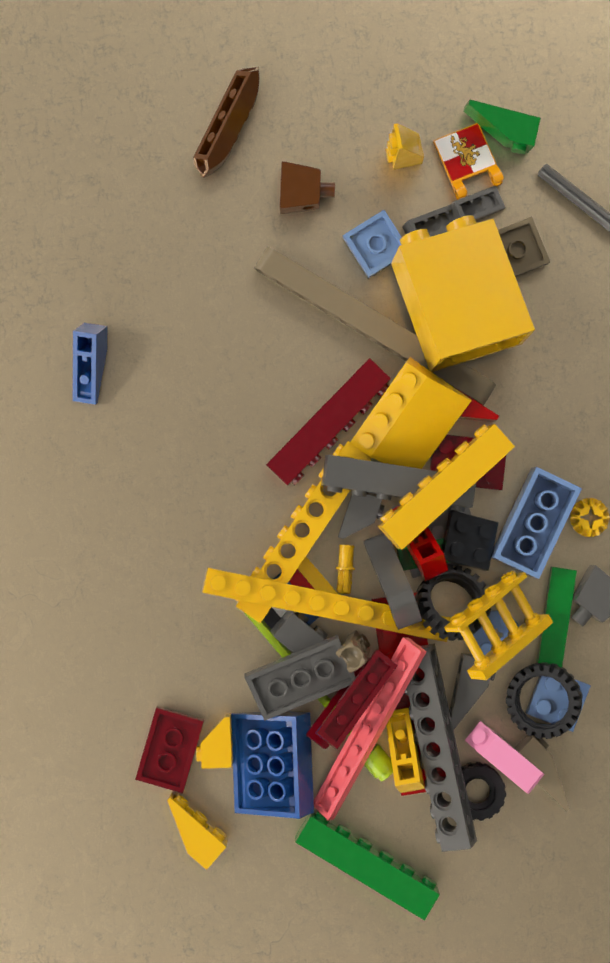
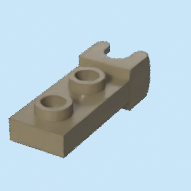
M356 630L348 635L343 645L337 649L336 655L344 659L349 673L354 672L367 663L370 643L364 634L360 635Z

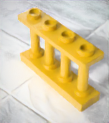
M510 571L504 574L499 583L488 587L482 597L468 603V608L450 618L451 622L444 627L446 632H460L475 659L474 665L467 670L471 679L488 680L553 623L549 614L534 613L519 586L528 577L525 572L515 573V571ZM510 591L525 616L524 623L519 627L502 599ZM493 605H495L509 631L507 633L508 636L502 641L486 614V611ZM476 619L480 622L492 644L491 650L486 655L483 654L469 628V625Z

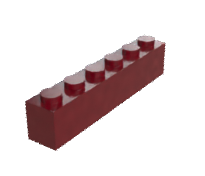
M369 358L266 466L287 486L290 483L295 486L304 477L302 471L308 465L312 468L322 458L319 453L325 447L330 450L339 440L336 436L342 430L347 432L356 423L353 418L359 412L364 415L373 405L370 401L376 394L381 397L389 387L387 383L391 378Z

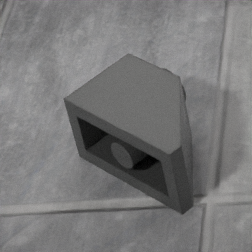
M368 494L366 497L351 495L338 537L344 539L375 523L376 518L380 519L385 505L381 504L382 499H376L375 496Z

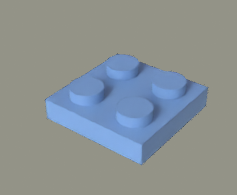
M382 210L342 236L368 279L391 265L398 247L401 245L400 239L402 238L385 210Z
M539 676L525 713L551 724L556 723L564 717L568 710L569 700L566 690L555 679ZM575 679L580 686V692H582L583 708L591 685ZM577 721L569 729V731H574Z

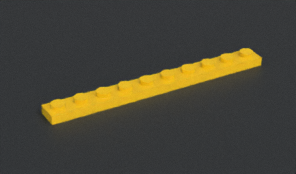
M207 567L202 593L447 642L448 637L445 639L439 638L440 633L438 632L433 635L430 632L432 629L430 626L427 628L423 626L424 619L421 622L398 630L390 607L387 604ZM441 616L451 622L450 617Z

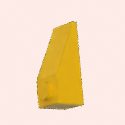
M409 708L394 710L386 727L395 787L400 793L425 789Z

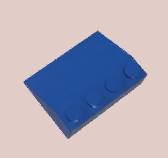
M287 711L265 721L261 712L232 713L235 813L296 819L313 813L311 739L306 735L311 728L310 712Z

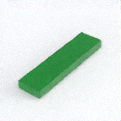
M551 566L544 614H549L553 623L540 635L536 663L547 662L549 664H557L559 667L563 666L577 570Z

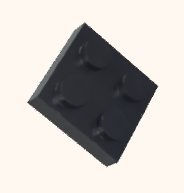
M454 510L449 511L441 549L445 560L489 571L499 522Z

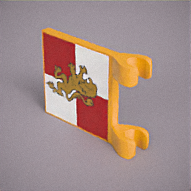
M477 123L433 140L457 200L467 195V189L462 181L488 171L493 186L497 187L502 184L504 176L496 164L480 125Z

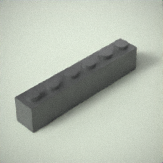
M326 455L321 485L327 486V491L342 493V489L352 490L351 495L366 497L367 493L377 494L376 499L391 501L392 496L402 498L409 492L414 494L420 488L418 483L427 475L432 477L437 471ZM476 483L450 506L449 510L464 512L465 507L473 508Z

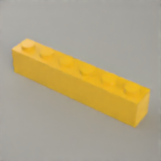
M484 424L474 432L475 438L470 443L465 441L455 450L457 455L451 460L448 458L443 460L436 467L438 469L436 474L432 477L427 475L418 483L420 488L414 494L411 492L407 493L400 499L399 503L401 505L395 511L390 509L380 518L382 523L378 525L379 529L397 549L402 550L515 447L496 424L488 426Z

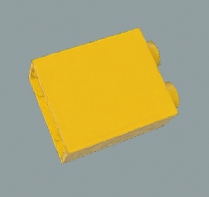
M473 215L463 216L450 222L446 226L447 232L430 237L427 229H419L404 235L400 239L401 245L398 247L391 265L431 372L522 345L535 331L494 219L476 223Z

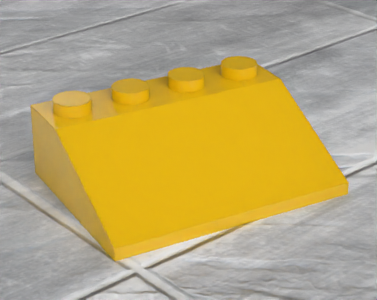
M409 357L350 443L382 463L422 469L469 405L471 399Z

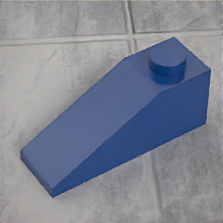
M83 323L73 330V401L94 405L98 403L107 354L108 326Z

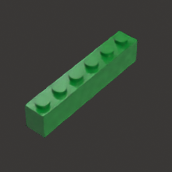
M318 811L316 814L313 812L306 817L295 836V843L425 921L440 895L435 881L427 876L421 878L415 874L416 871L411 866L402 863V865L393 861L394 857L384 850L378 852L372 848L373 845L368 840L362 837L358 840L350 835L351 831L340 824L338 826L333 825L329 822L330 820H327Z

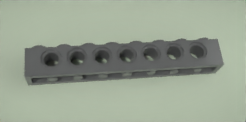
M435 643L422 645L420 647L427 652L418 668L423 670L424 678L418 677L415 672L405 690V694L409 696V715L414 720L416 728L414 731L415 742L420 747V766L424 769L426 775L425 790L427 794H430V813L436 822L435 837L437 843L441 846L442 852L471 849L477 842L436 646ZM421 692L429 696L430 703L422 700ZM427 717L434 720L435 728L427 724ZM432 742L440 746V752H436L432 748ZM437 767L445 771L446 777L438 774ZM442 792L449 794L451 801H446L442 796ZM447 817L453 818L457 826H452L448 822Z

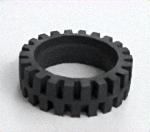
M447 564L448 571L427 581L423 579L416 591L415 599L421 619L425 620L423 622L425 628L430 626L432 628L430 632L433 635L437 632L440 633L439 638L441 639L448 637L449 641H454L458 638L459 641L463 640L460 632H446L444 627L450 622L441 617L435 610L431 600V591L439 582L448 581L463 587L472 597V600L485 594L484 587L486 584L484 581L480 583L477 581L480 576L476 573L471 576V569L466 568L463 571L461 565H456L453 568V564ZM491 608L486 611L487 616H489ZM478 619L469 625L472 634L482 627Z
M547 662L534 663L520 670L510 682L506 692L507 711L511 715L512 722L518 725L517 728L521 731L524 730L527 735L536 736L535 738L551 739L566 733L577 721L582 708V692H580V686L575 681V677L569 674L565 668ZM533 677H551L561 683L566 690L569 700L568 710L564 717L556 723L546 725L536 723L527 717L522 710L520 703L521 689Z

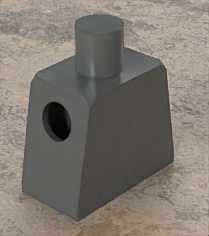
M596 565L588 567L573 594V601L580 607L571 618L582 627L591 617L602 623L610 617V577Z

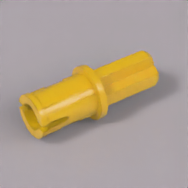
M339 545V562L336 569H338L337 593L340 594L351 593L352 572L355 570L353 568L354 545Z

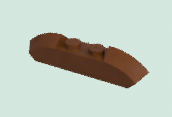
M259 67L236 70L193 156L194 166L203 178L218 170L229 157L231 149L238 139V134L256 102L260 82Z

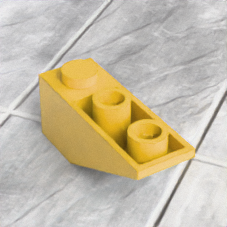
M398 123L393 124L392 133H389V141H387L388 148L385 149L387 161L392 163L393 170L422 164L424 153L419 133Z
M172 792L167 801L187 853L207 870L227 847L228 840L225 839L227 836L220 828L210 826L207 823V817L198 810L194 812L188 806L189 802L182 795L178 794L176 796Z

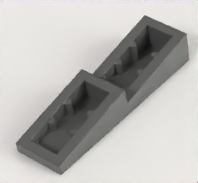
M493 186L453 201L448 206L408 220L402 228L405 235L415 230L427 229L431 237L447 232L446 226L455 219L473 215L475 221H478L504 210L506 207L497 187Z

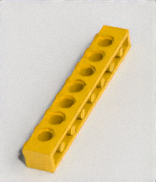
M347 441L345 446L340 443L333 453L334 456L367 461L372 459V457L365 454L349 441ZM323 469L318 475L321 478L323 476ZM322 479L317 487L312 484L305 494V497L308 498L307 502L303 507L300 505L296 507L290 516L294 521L290 527L284 525L277 535V538L280 539L279 543L275 548L269 547L263 556L266 562L261 569L256 566L250 576L287 584L350 490L342 489V493L327 496L323 492ZM313 503L320 504L323 509L322 515L319 517L312 516L309 513V506ZM298 524H305L309 528V534L306 537L301 538L296 535L295 527ZM291 544L295 548V554L292 558L282 556L281 547L283 545ZM275 564L281 568L279 578L271 579L268 577L267 568L270 565ZM236 600L238 601L236 607L259 623L262 622L271 608L270 606Z

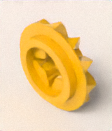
M584 498L574 505L570 513V522L578 534L585 537H595L608 528L610 516L608 508L602 501L594 498ZM590 507L592 514L600 517V519L593 520L591 525L588 520L580 518V516L589 514Z

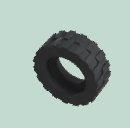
M470 762L465 766H461L465 786L474 779H482L490 788L489 796L484 802L473 803L469 800L472 819L474 821L475 819L483 821L486 818H492L496 813L498 814L500 808L504 806V799L506 797L505 783L498 772L488 764H481V762Z

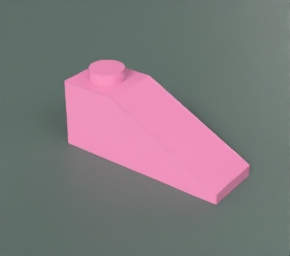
M481 721L465 739L479 754L528 794L544 776L542 771Z

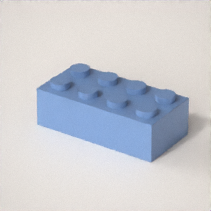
M531 468L494 545L491 558L539 579L582 488L541 468Z

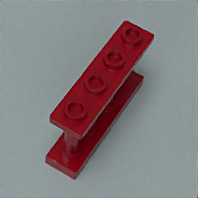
M378 649L375 650L371 657L368 658L367 663L354 671L356 677L353 682L335 693L306 733L307 737L323 749H327L329 745L334 749H338L398 665Z

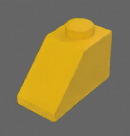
M231 713L225 714L202 739L201 746H197V762L201 761V769L232 768Z

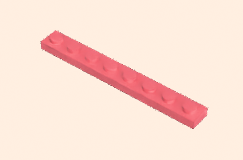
M402 638L391 658L398 666L355 724L314 799V808L327 820L335 819L427 652L410 638Z

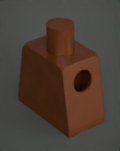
M282 161L280 214L318 210L320 197L335 198V182H320L321 170L318 168Z

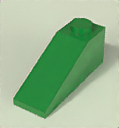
M471 99L465 105L463 112L504 147L510 148L512 152L525 154L535 146L540 117Z

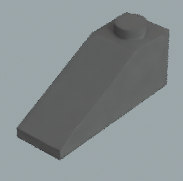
M461 653L449 709L453 730L488 688L490 680L493 681L496 674L494 673L488 680L471 679L467 670L474 665L475 659L473 655Z

